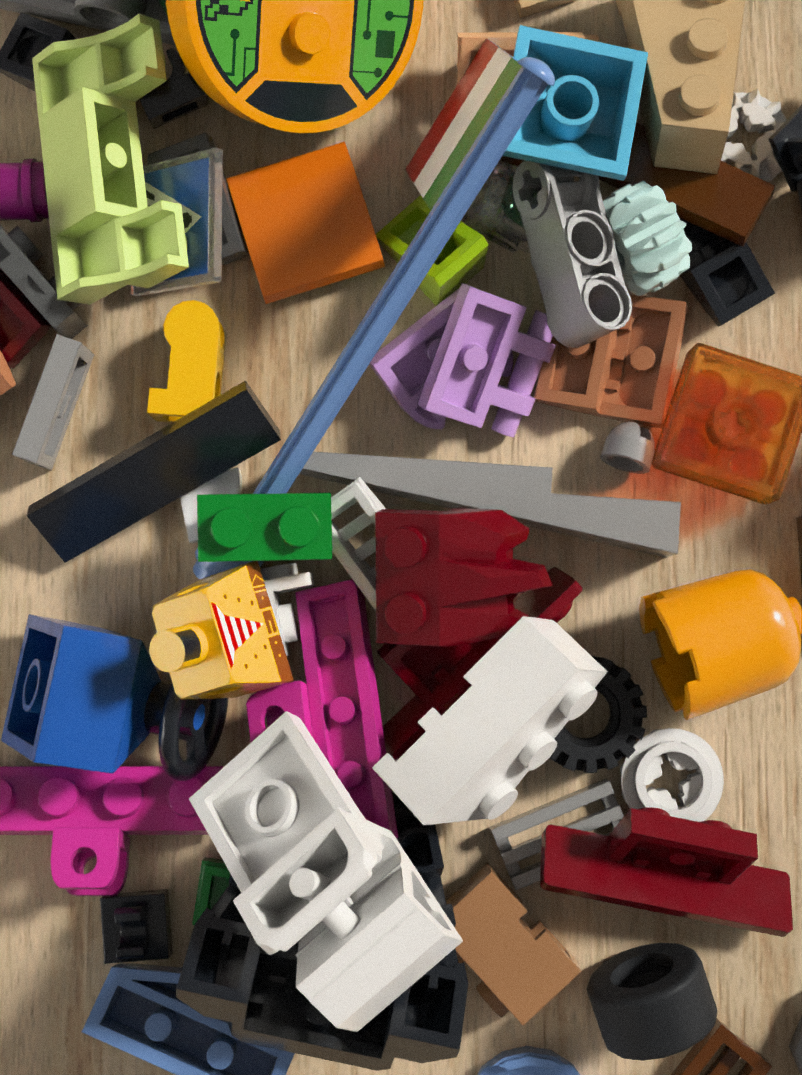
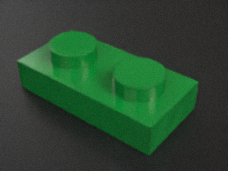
M331 493L197 495L198 562L332 559Z

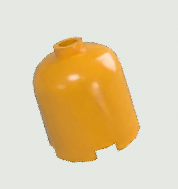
M751 569L734 571L641 597L639 613L642 633L644 635L655 631L657 644L662 656L651 660L654 674L674 712L683 710L685 720L776 688L788 681L799 663L802 607L795 597L787 598L782 589L761 572Z

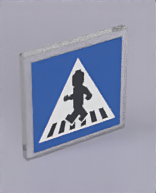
M211 148L143 166L148 207L160 200L182 205L184 230L188 243L189 268L151 288L131 285V295L142 296L221 282L223 149Z

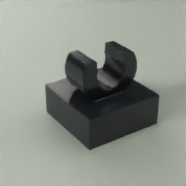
M174 48L166 51L170 64L173 66L171 76L166 79V82L140 98L154 129L209 105L208 95L197 84L190 73L186 74L184 62Z
M168 889L119 893L116 896H102L100 898L104 964L170 958L173 954Z

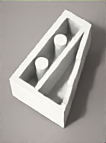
M523 616L463 676L472 686L442 716L432 707L418 721L426 732L398 760H395L389 753H386L372 768L423 825L495 819L507 811L518 796L515 788L527 772L540 767L554 753L557 747L555 737L569 720L580 717L590 708L598 694L595 687L608 671L554 620Z

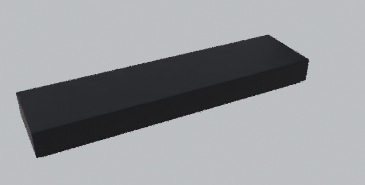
M245 380L29 505L27 517L64 563L277 443L281 440L280 430Z

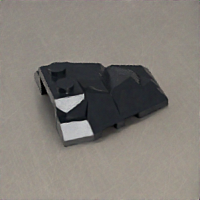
M392 791L398 838L396 839L455 927L456 921L452 904H446L441 881L444 864L436 825H423ZM231 874L229 875L228 887L212 910L206 908L195 923L177 985L176 998L204 1017L227 1021L231 1035L241 1042L376 1071L390 1069L394 1058L427 1063L457 1057L461 1044L469 983L465 964L458 963L456 948L362 1029L355 1032L336 1028L296 988L297 957L295 955L298 952L299 941L288 951L279 950L272 955H269L257 945L233 902L241 894V891Z

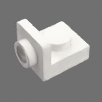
M297 563L260 569L286 656H290L288 643L298 641V632L292 604L281 605L279 594L315 587L313 574L310 572L299 574Z

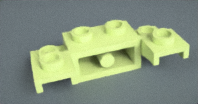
M142 14L136 15L128 22L114 29L94 36L51 43L32 58L57 300L91 305L126 285L151 288L189 268L188 243L184 230L182 205L160 200L149 207L147 205L136 110L137 100L167 81L165 71L166 59L162 46L160 21Z

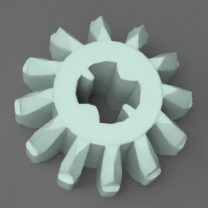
M645 181L638 182L632 186L627 184L612 192L610 197L604 199L603 204L609 225L614 234L615 249L627 289L637 296L650 291L656 292L678 279L681 273L690 268V256L688 253L692 251V243L685 236L684 228L686 223L681 221L677 215L676 204L674 202L669 203L666 200L664 191L659 186L652 187Z

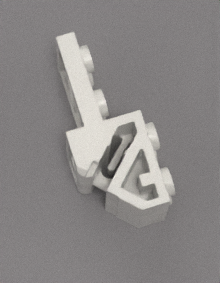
M286 711L189 798L241 891V894L233 902L257 945L266 953L272 955L279 950L288 951L299 941L298 952L295 955L297 957L296 988L336 1028L358 1032L463 942L392 831L364 818L302 720L290 712Z

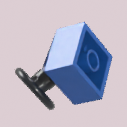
M29 614L1 741L35 763L114 773L146 737L153 733L158 735L160 760L165 772L177 781H187L197 776L213 756L224 728L229 698L181 700L175 693L172 683L161 682L142 640L101 627ZM179 739L186 741L187 759L184 761L179 752Z

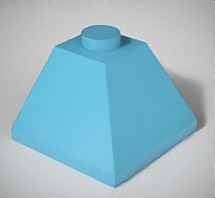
M519 25L513 57L517 61L525 57H533L543 61L552 70L555 84L554 86L547 85L502 156L624 181L628 171L648 52Z

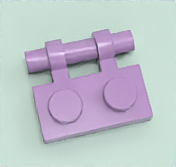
M461 283L417 405L426 411L479 428L483 426L490 405L497 406L499 408L491 429L514 438L522 416H529L536 398L531 396V392L543 361L550 363L556 347L555 344L551 343L553 335L547 324L546 313L535 310L527 333L520 332L518 330L527 307ZM512 350L518 352L519 355L507 387L498 385Z

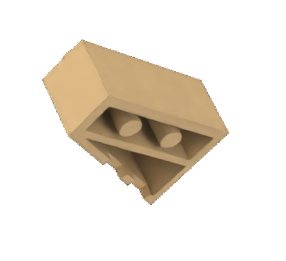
M615 0L619 16L622 15L627 37V48L648 52L639 105L653 166L717 174L730 127L745 0Z

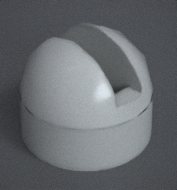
M628 421L619 424L607 436L600 456L601 460L622 471L637 474L648 473L655 454V441L651 431L644 427L640 428L638 423Z

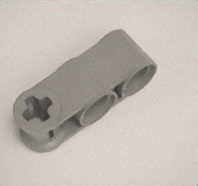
M525 160L516 169L512 189L514 201L520 212L527 237L531 263L537 275L545 305L547 324L551 334L559 343L568 348H579L624 327L629 321L632 312L631 297L625 286L615 249L614 234L609 225L599 189L598 175ZM574 176L579 177L580 180L574 182ZM537 193V198H534L532 194Z

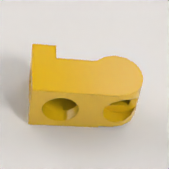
M196 300L183 301L173 306L164 321V336L171 346L167 389L149 387L147 413L159 422L173 423L221 395L225 350L224 328L213 309L205 303Z

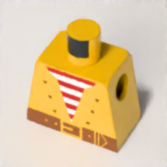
M252 561L199 579L153 605L152 616L157 633L150 642V657L159 670L170 674L175 693L181 700L236 698L294 680L258 561Z

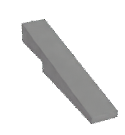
M313 451L299 473L346 485L361 477L370 490L451 509L503 510L526 526L662 557L678 554L681 502L551 493L552 467Z

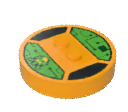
M166 0V8L172 37L179 55L191 76L211 99L232 114L256 124L285 132L317 133L344 126L360 118L376 106L394 87L402 75L415 47L421 26L423 0Z

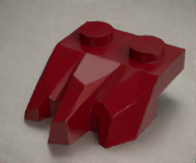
M453 508L448 511L382 509L375 512L376 643L444 647L460 646L503 637L523 616L528 617V614L514 608L513 599L520 593L553 586L545 565L513 559V548L527 540L530 529L503 510Z

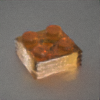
M703 343L695 344L686 354L655 449L652 466L655 469L764 505L780 500L802 433V376ZM733 410L738 413L737 424L745 427L746 432L740 433L731 439L725 435L726 428L719 423V418H724Z

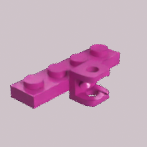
M353 579L295 592L306 684L300 680L257 691L249 697L246 706L250 743L286 711L299 717L364 818L392 831L394 836L398 838L392 790L372 768L386 754L364 594ZM265 717L267 719V728L265 726Z
M0 766V835H53L51 874L59 888L67 890L73 896H116L124 888L128 875L130 837L128 835H209L189 798L216 775L223 766H205L197 776L187 781H177L171 778L165 772L163 766H120L114 773L63 766ZM97 857L95 868L91 872L84 874L86 863L90 859Z

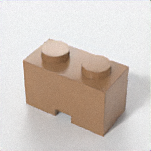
M487 862L446 900V904H452L456 921L455 929L463 940L456 947L458 963L466 962L482 981L476 986V989L497 1015L502 1018L510 1011L524 1026L582 971L573 955L540 919L531 927L526 924L521 918L528 912L522 905L523 900Z

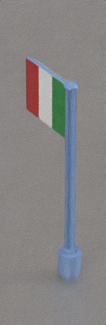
M487 38L485 39L405 169L430 209V213L253 494H282L289 491L548 84L554 86V74L543 61L533 57H525L517 61L498 45ZM197 547L195 551L197 561L193 566V572L198 579H202L252 561L198 562ZM258 561L260 568L264 561Z

